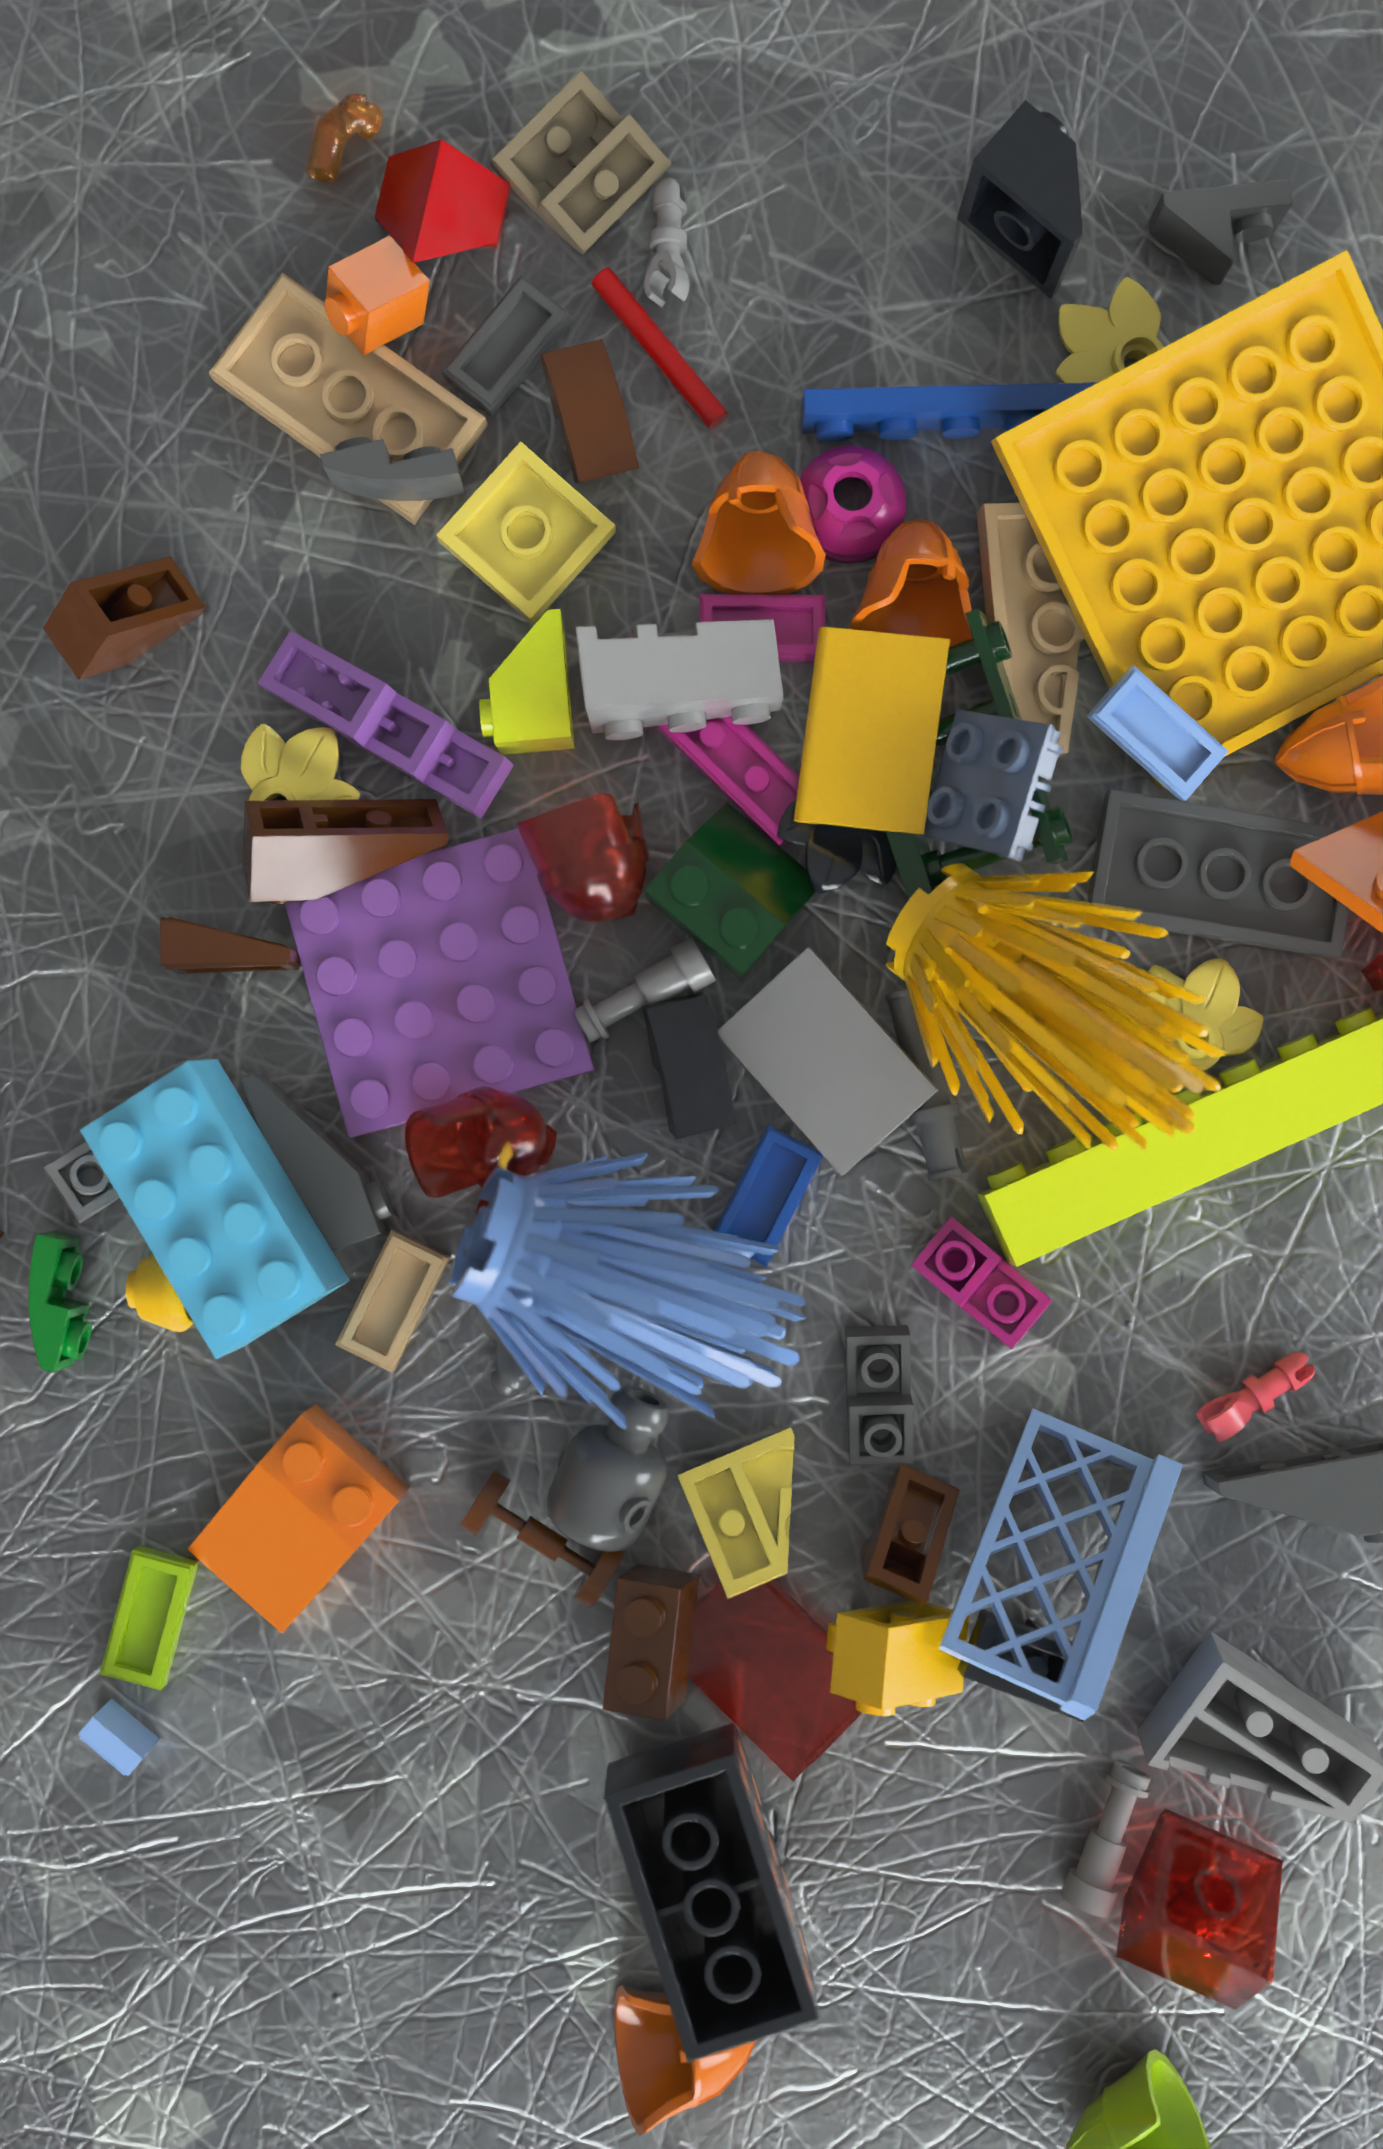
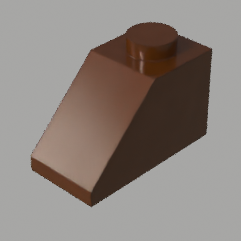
M169 556L71 582L43 629L78 680L129 665L201 615L206 606L172 557Z

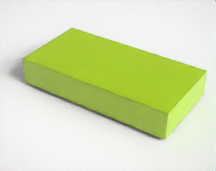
M140 1545L132 1550L101 1665L100 1675L157 1690H162L167 1685L199 1561Z

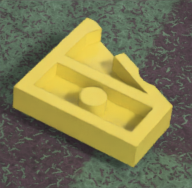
M791 1427L677 1475L727 1599L781 1577L788 1572L795 1441Z

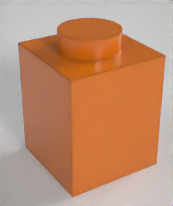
M389 235L328 266L327 290L324 302L327 318L340 335H346L360 352L366 355L424 324L430 280L415 263L410 261L402 248Z

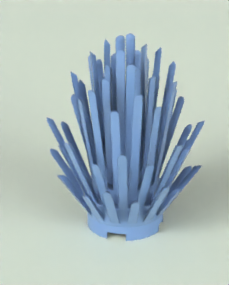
M638 1153L607 1160L608 1156L524 1177L499 1167L495 1168L478 1195V1198L488 1201L489 1205L488 1207L482 1206L472 1227L465 1226L449 1279V1284L455 1286L450 1296L476 1305L541 1395L546 1383L539 1373L560 1397H566L567 1385L556 1373L557 1371L589 1404L590 1400H592L619 1427L626 1430V1417L608 1400V1395L559 1350V1348L562 1349L609 1389L619 1390L620 1384L618 1379L589 1355V1348L715 1419L712 1406L693 1396L701 1394V1389L704 1386L702 1377L670 1360L730 1387L734 1385L739 1388L752 1386L753 1380L771 1388H776L781 1384V1379L776 1375L774 1368L742 1355L746 1350L788 1366H794L799 1362L800 1357L796 1351L761 1338L766 1336L775 1340H781L786 1335V1329L782 1325L776 1324L774 1316L770 1313L794 1322L805 1319L806 1316L804 1314L779 1305V1302L792 1306L806 1305L804 1297L761 1284L767 1277L721 1265L726 1264L746 1268L751 1265L749 1259L755 1253L772 1255L781 1250L780 1247L741 1239L735 1235L681 1226L685 1219L683 1215L678 1213L596 1208L645 1206L649 1199L712 1197L719 1191L717 1186H690L696 1176H659L621 1180L602 1178L579 1181L616 1173L619 1169L642 1165L648 1153Z

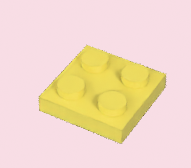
M520 441L436 536L440 544L533 625L616 533V527L613 522Z

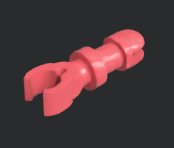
M1292 1352L1273 1363L1274 1368L1257 1379L1251 1375L1240 1383L1242 1387L1240 1391L1220 1396L1203 1405L1196 1412V1415L1206 1433H1213L1218 1442L1227 1440L1243 1429L1254 1412L1258 1410L1261 1414H1265L1275 1407L1274 1399L1289 1389L1296 1391L1313 1378L1315 1367L1310 1364L1306 1365L1309 1357L1303 1352Z

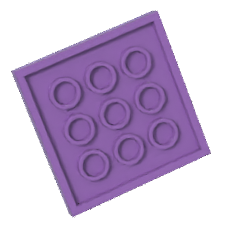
M527 826L423 854L317 900L292 901L285 904L349 1138H355L595 1071L585 1033L573 1012L577 1008V1003Z

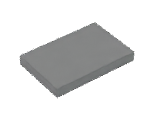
M807 947L717 1030L719 1038L841 1176L845 1175L939 1091L936 1085L811 947Z

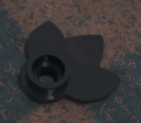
M796 799L785 809L778 826L777 837L792 844L806 845V870L816 893L823 894L841 887L852 879L858 871L877 885L885 886L890 882L897 864L886 831L795 822L793 820Z

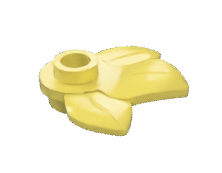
M1125 277L1116 288L1108 310L1081 304L1062 305L1058 312L1059 336L1064 347L1071 355L1056 370L1055 375L1062 383L1100 382L1125 369V360L1137 359L1140 361L1164 348L1161 341L1157 338L1161 323V312L1150 294L1139 283L1129 277Z
M261 724L251 733L246 741L241 756V772L252 790L248 801H272L277 797H284L287 800H359L361 794L353 786L344 781L334 779L338 768L339 745L336 732L332 728L320 727L305 730L291 737L285 744L284 740L275 730L266 724Z
M1215 958L1203 962L1189 973L1186 980L1158 965H1153L1148 970L1153 975L1207 998L1194 1004L1180 997L1168 999L1156 992L1148 994L1141 990L1142 993L1205 1025L1208 1029V1034L1204 1037H1198L1222 1050L1226 1054L1224 1056L1241 1055L1257 1042L1263 1026V1016L1255 1010L1238 1006L1240 997L1239 979L1234 969L1225 959ZM1180 1038L1169 1041L1185 1051L1190 1057V1062L1204 1072L1211 1069L1221 1057L1213 1058L1199 1049H1192Z

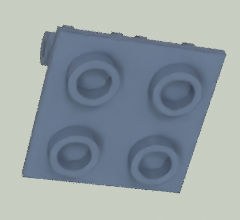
M957 709L934 788L928 802L925 832L921 836L994 853L997 856L1021 862L1025 850L1032 851L1033 844L1031 843L1039 820L1027 815L1028 810L1043 813L1045 805L1031 801L1034 790L1050 793L1051 789L1050 785L1037 780L1038 777L1051 780L1058 755H1061L1063 750L1062 746L1057 745L1061 733L1053 730L1054 726L1049 724Z

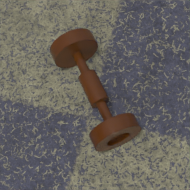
M494 1470L460 1526L476 1536L489 1515L495 1516L519 1532L516 1537L517 1539L553 1562L559 1557L585 1573L586 1575L579 1585L574 1598L587 1607L592 1608L617 1570L624 1556V1551H600L594 1562H590L565 1546L568 1539L532 1516H529L526 1521L497 1503L511 1480Z

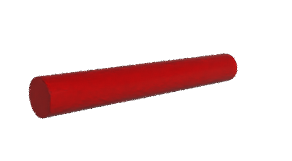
M610 267L601 270L591 282L593 288L707 428L712 430L721 424L728 415L727 410Z

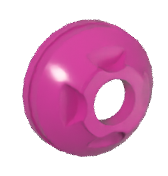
M840 446L827 450L817 456L800 476L815 533L824 550L825 558L839 563H860L873 559L878 555L884 541L898 526L904 523L907 508L906 491L902 478L892 463L883 455L869 448ZM855 477L863 480L868 485L871 492V500L867 506L860 510L850 511L838 505L834 498L833 489L842 479Z

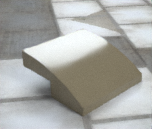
M581 70L492 159L490 164L497 174L510 183L511 189L544 222L582 255L672 165L632 116L628 114L623 119Z

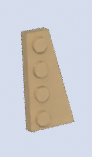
M1020 502L983 504L976 514L986 616L989 618L990 624L1000 621L1006 633L1012 658L1003 661L1022 720L1054 726L1053 730L1061 733L1057 745L1063 747L1061 755H1058V758L1067 754L1069 750L1080 674L1076 667L1080 642L1085 638Z

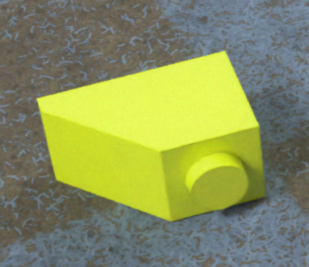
M560 609L547 610L489 678L490 699L479 700L483 738L494 737V744L502 755L575 749L565 627Z

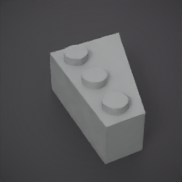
M774 619L696 622L691 631L659 635L656 624H639L633 627L634 638L597 639L596 626L576 627L584 700L592 734L604 732L606 740L616 741L637 738L643 735V727L667 724L670 732H692L706 728L707 719L732 717L733 724L736 725L756 724L771 719L770 712L781 710L783 689Z
M1211 1631L1137 1730L1148 1766L1168 1771L1169 1766L1206 1776L1208 1783L1229 1788L1231 1783L1266 1793L1271 1801L1353 1823L1383 1783V1757L1371 1736Z

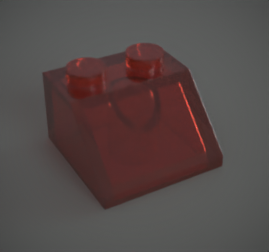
M1163 1810L1158 1817L1124 1896L1116 1957L1236 2010L1273 1982L1283 1860L1171 1810Z

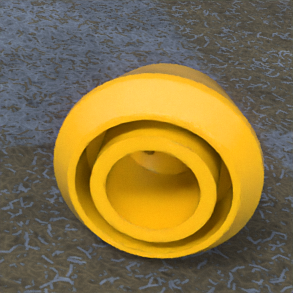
M151 1254L142 1258L137 1269L131 1270L127 1276L126 1299L129 1307L136 1308L139 1317L144 1321L174 1332H184L194 1324L193 1320L155 1256Z

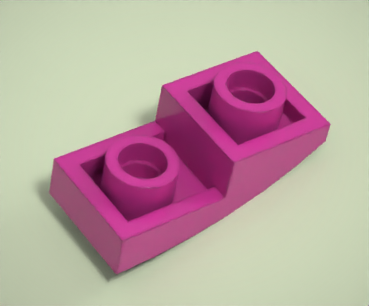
M953 1217L947 1220L911 1264L916 1271L1011 1350L1016 1347L1052 1303V1299L1002 1260L1001 1256Z

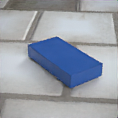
M767 1125L713 1231L778 1246L823 1158L821 1152ZM755 1253L750 1259L767 1267L773 1254Z

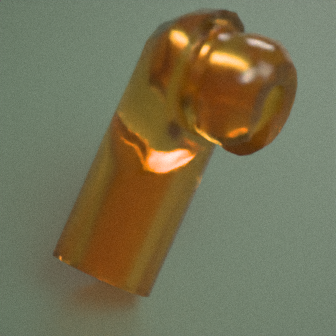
M354 93L345 96L321 117L315 129L306 169L307 174L321 182H336L345 143L355 132L364 139H370L377 135L383 121L381 108L375 103L368 102L365 94Z

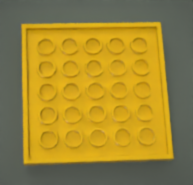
M1348 250L1010 429L991 441L1109 689L1128 667L1135 666L1229 751L1225 755L1227 756L1383 674V330ZM1150 774L1156 788L1164 789L1165 787Z

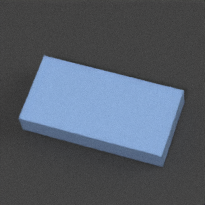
M1135 666L1127 668L1086 716L1178 800L1186 801L1229 752Z

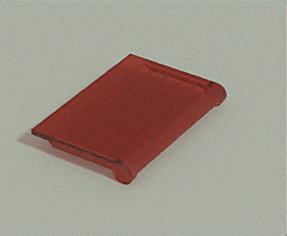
M771 1580L730 1599H727L721 1582H719L696 1605L688 1677L794 1781L837 1740L862 1712L856 1710V1701L830 1693L833 1652L826 1649L828 1633L775 1580Z

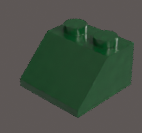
M728 802L685 841L644 889L646 900L690 937L692 936L700 946L740 980H742L816 893L809 880L807 870Z

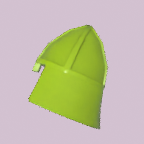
M1154 2049L1148 2052L1128 2073L1112 2085L1104 2088L1103 2094L1086 2106L1070 2134V2139L1066 2143L1065 2149H1210V2145L1193 2098L1180 2074L1165 2055Z

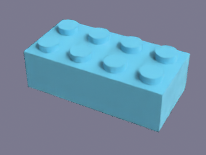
M218 1059L189 1060L80 1130L215 1359L246 1346L350 1281Z

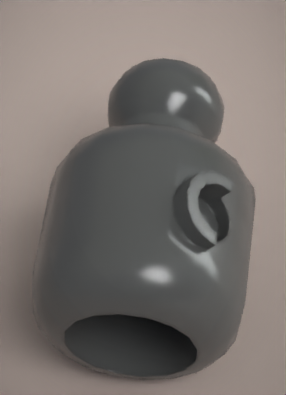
M624 1386L610 1400L626 1417L627 1429H622L610 1419L608 1426L591 1425L578 1432L559 1457L558 1470L547 1496L548 1516L555 1527L568 1538L595 1550L606 1552L621 1551L627 1549L638 1540L647 1524L667 1476L665 1457L657 1448L650 1444L653 1437L659 1435L668 1423L669 1412L667 1404L655 1394L633 1386Z

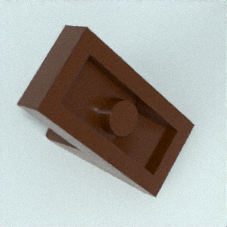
M901 1463L892 1476L877 1528L863 1544L860 1552L863 1580L924 1606L929 1600L960 1489Z

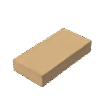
M395 1229L391 1230L335 1345L393 1373L451 1257Z

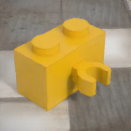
M913 1601L838 1612L836 1623L828 1624L826 1649L833 1652L830 1693L856 1701L855 1708L859 1712L875 1716H890L895 1714V1709L898 1706L929 1707L935 1705L936 1698L963 1692L964 1677L957 1670L961 1659L938 1649L953 1609L929 1602L922 1606ZM969 1615L966 1616L958 1639L967 1642Z

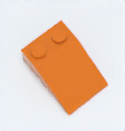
M315 1404L303 1412L274 1444L187 1550L279 1632L283 1633L395 1507L410 1487Z

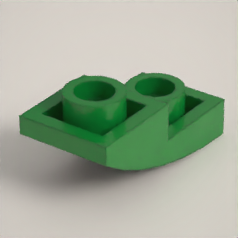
M61 1231L36 1234L29 1274L28 1306L34 1349L41 1370L53 1373L73 1366L75 1359L79 1360L82 1358L87 1349L92 1330L91 1323L85 1321L89 1304L65 1298L67 1290L72 1291L75 1288L81 1275L83 1255L77 1253L81 1236Z

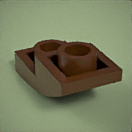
M603 339L541 353L540 358L555 419H560L574 483H582L638 469L639 465L628 419Z

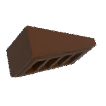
M161 917L160 919L161 966L175 973L299 970V967H302L298 952L283 944L173 917Z

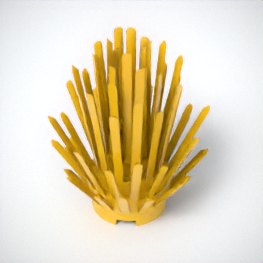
M955 863L941 869V872L949 878L938 885L930 894H927L920 888L917 889L901 910L889 933L886 945L895 951L894 962H887L885 965L891 972L906 982L931 1066L933 1068L938 1061L940 1062L947 1084L953 1095H957L960 1082L942 1032L988 1124L992 1119L994 1111L988 1101L989 1096L976 1072L977 1070L1017 1134H1023V1121L958 1015V1011L980 1033L1020 1087L1026 1092L1033 1090L1088 1149L1090 1148L1091 1136L1052 1093L1108 1148L1115 1150L1118 1148L1116 1138L1023 1045L1145 1152L1146 1139L1133 1128L1137 1127L1139 1123L1135 1115L1127 1108L1170 1136H1174V1127L1182 1133L1188 1134L1193 1132L1194 1124L1191 1121L1194 1118V1111L1170 1092L1177 1093L1183 1086L1193 1093H1201L1205 1088L1220 1091L1221 1086L1217 1080L1191 1063L1190 1057L1185 1051L1169 1041L1180 1038L1213 1058L1226 1054L1216 1046L1198 1037H1204L1208 1034V1029L1205 1025L1139 990L1148 994L1156 992L1168 999L1180 997L1194 1004L1207 998L1120 960L1127 959L1130 956V951L1123 946L1046 922L1077 929L1081 924L1155 939L1168 935L1166 929L1121 920H1134L1143 912L1141 910L1019 893L1068 892L1076 885V882H1086L1094 872L981 876L965 864Z

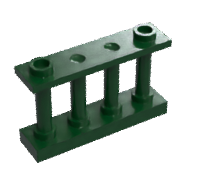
M978 608L965 613L973 638L949 647L945 676L982 663L993 699L965 709V711L1022 720L1003 661L1012 658V652L1001 622L996 621L990 624L989 618ZM956 713L939 719L936 748L946 745ZM1034 790L1031 801L1045 805L1043 813L1030 810L1032 817L1039 819L1031 843L1033 844L1032 850L1042 847L1047 863L1059 864L1067 861L1068 858L1064 845L1073 843V838L1065 813L1061 806L1050 807L1046 793ZM886 831L908 900L918 888L930 894L938 885L949 878L941 872V869L948 865L962 863L970 869L976 870L1006 859L994 853L965 846L941 854L939 849L930 850L927 838L924 836Z

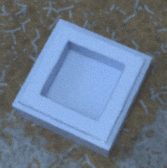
M112 1698L88 1721L78 1734L82 1741L120 1773L127 1776L130 1775L160 1739Z

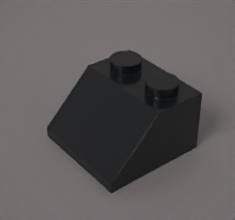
M1025 100L974 158L957 220L1050 299L1059 290L1083 235L1076 142L1068 136L1065 126L1057 117L1048 112L1038 111Z

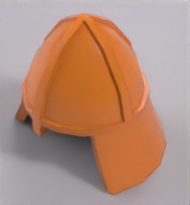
M750 451L741 456L719 483L715 496L709 503L707 522L693 558L692 567L700 580L723 593L737 595L792 594L810 585L823 571L825 553L815 533L809 513V505L800 478L779 456L762 451Z
M922 519L903 523L884 541L877 555L875 565L868 574L867 584L861 602L851 620L850 629L950 639L949 647L973 638L965 614L972 611L968 594L969 578L962 566L957 550L952 546L950 539L938 524Z
M1383 675L1355 691L1339 696L1337 701L1312 713L1303 723L1287 735L1275 756L1276 767L1297 782L1331 793H1355L1356 796L1383 795Z
M623 1985L619 1986L616 1990L614 2001L616 2055L626 2108L637 2134L640 2136L665 2119L686 2109L697 2107L720 2095L745 2068L756 2041L688 2063L666 1993L645 1991Z

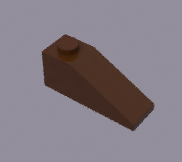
M437 800L245 801L242 866L250 902L267 901L273 904H286L292 901L317 900L447 845L448 832Z

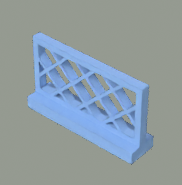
M1032 1408L938 1649L1061 1704L1060 1710L1085 1721L1099 1707L1183 1464L1160 1454L1154 1460ZM1038 1430L1062 1440L1072 1463L1042 1474L1031 1450ZM1079 1448L1088 1451L1093 1455L1083 1458ZM1109 1460L1132 1470L1133 1473L1126 1492L1103 1500L1088 1467ZM1024 1465H1026L1031 1478L1018 1483ZM1077 1472L1092 1505L1062 1516L1047 1483ZM1036 1488L1051 1521L1020 1532L1009 1509V1504L1013 1496ZM1121 1505L1114 1523L1108 1509ZM1097 1514L1109 1540L1105 1551L1082 1560L1067 1529V1525ZM1003 1522L1009 1537L995 1542ZM1056 1530L1071 1564L1039 1576L1025 1541ZM1014 1546L1029 1581L997 1593L986 1569L987 1561L990 1555ZM1099 1564L1092 1583L1086 1569ZM1075 1573L1087 1601L1083 1612L1059 1621L1044 1585ZM979 1582H981L987 1597L972 1603ZM1033 1590L1049 1625L1016 1637L1001 1602ZM991 1606L1006 1642L984 1651L958 1639L967 1615ZM1078 1624L1070 1645L1064 1629ZM1051 1634L1054 1635L1065 1660L1057 1683L1031 1671L1021 1646ZM1011 1651L1016 1665L997 1656Z

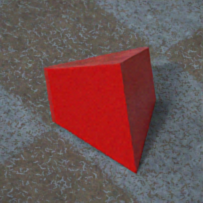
M440 139L388 156L374 217L376 222L380 223L402 248L412 263L483 246L497 249L511 186L510 183Z

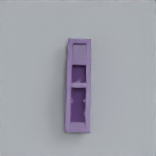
M291 630L257 683L263 689L325 727L332 728L336 734L481 819L514 766L502 754L456 730L447 720L398 694L387 683Z

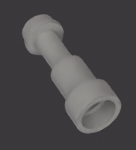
M692 936L671 947L672 955L634 975L635 983L595 1005L587 998L583 1000V1005L573 1010L580 1026L591 1043L601 1037L603 1039L610 1037L606 1027L647 1004L650 1005L669 1000L689 988H692L695 993L716 981Z
M1114 1761L1111 1772H1107L1105 1776V1781L1112 1785V1789L1098 1829H1090L1077 1868H1070L1060 1894L1061 1897L1069 1904L1091 1915L1108 1918L1113 1909L1118 1894V1889L1114 1886V1882L1127 1848V1843L1122 1839L1137 1797L1148 1798L1150 1793L1148 1785L1151 1776L1129 1764Z

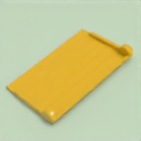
M834 627L818 628L793 821L924 835L950 639Z

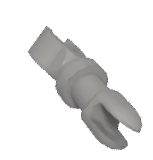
M673 178L660 180L654 188L652 197V211L657 215V228L650 232V249L656 254L651 260L650 267L647 269L644 288L647 296L660 307H663L665 304L663 291L669 281L668 289L682 301H685L689 292V277L680 256L687 249V234L681 229L682 216L687 213V193L684 186L680 185Z

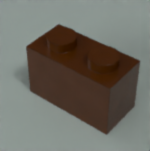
M638 1564L617 1579L602 1710L666 1722L685 1703L700 1574Z

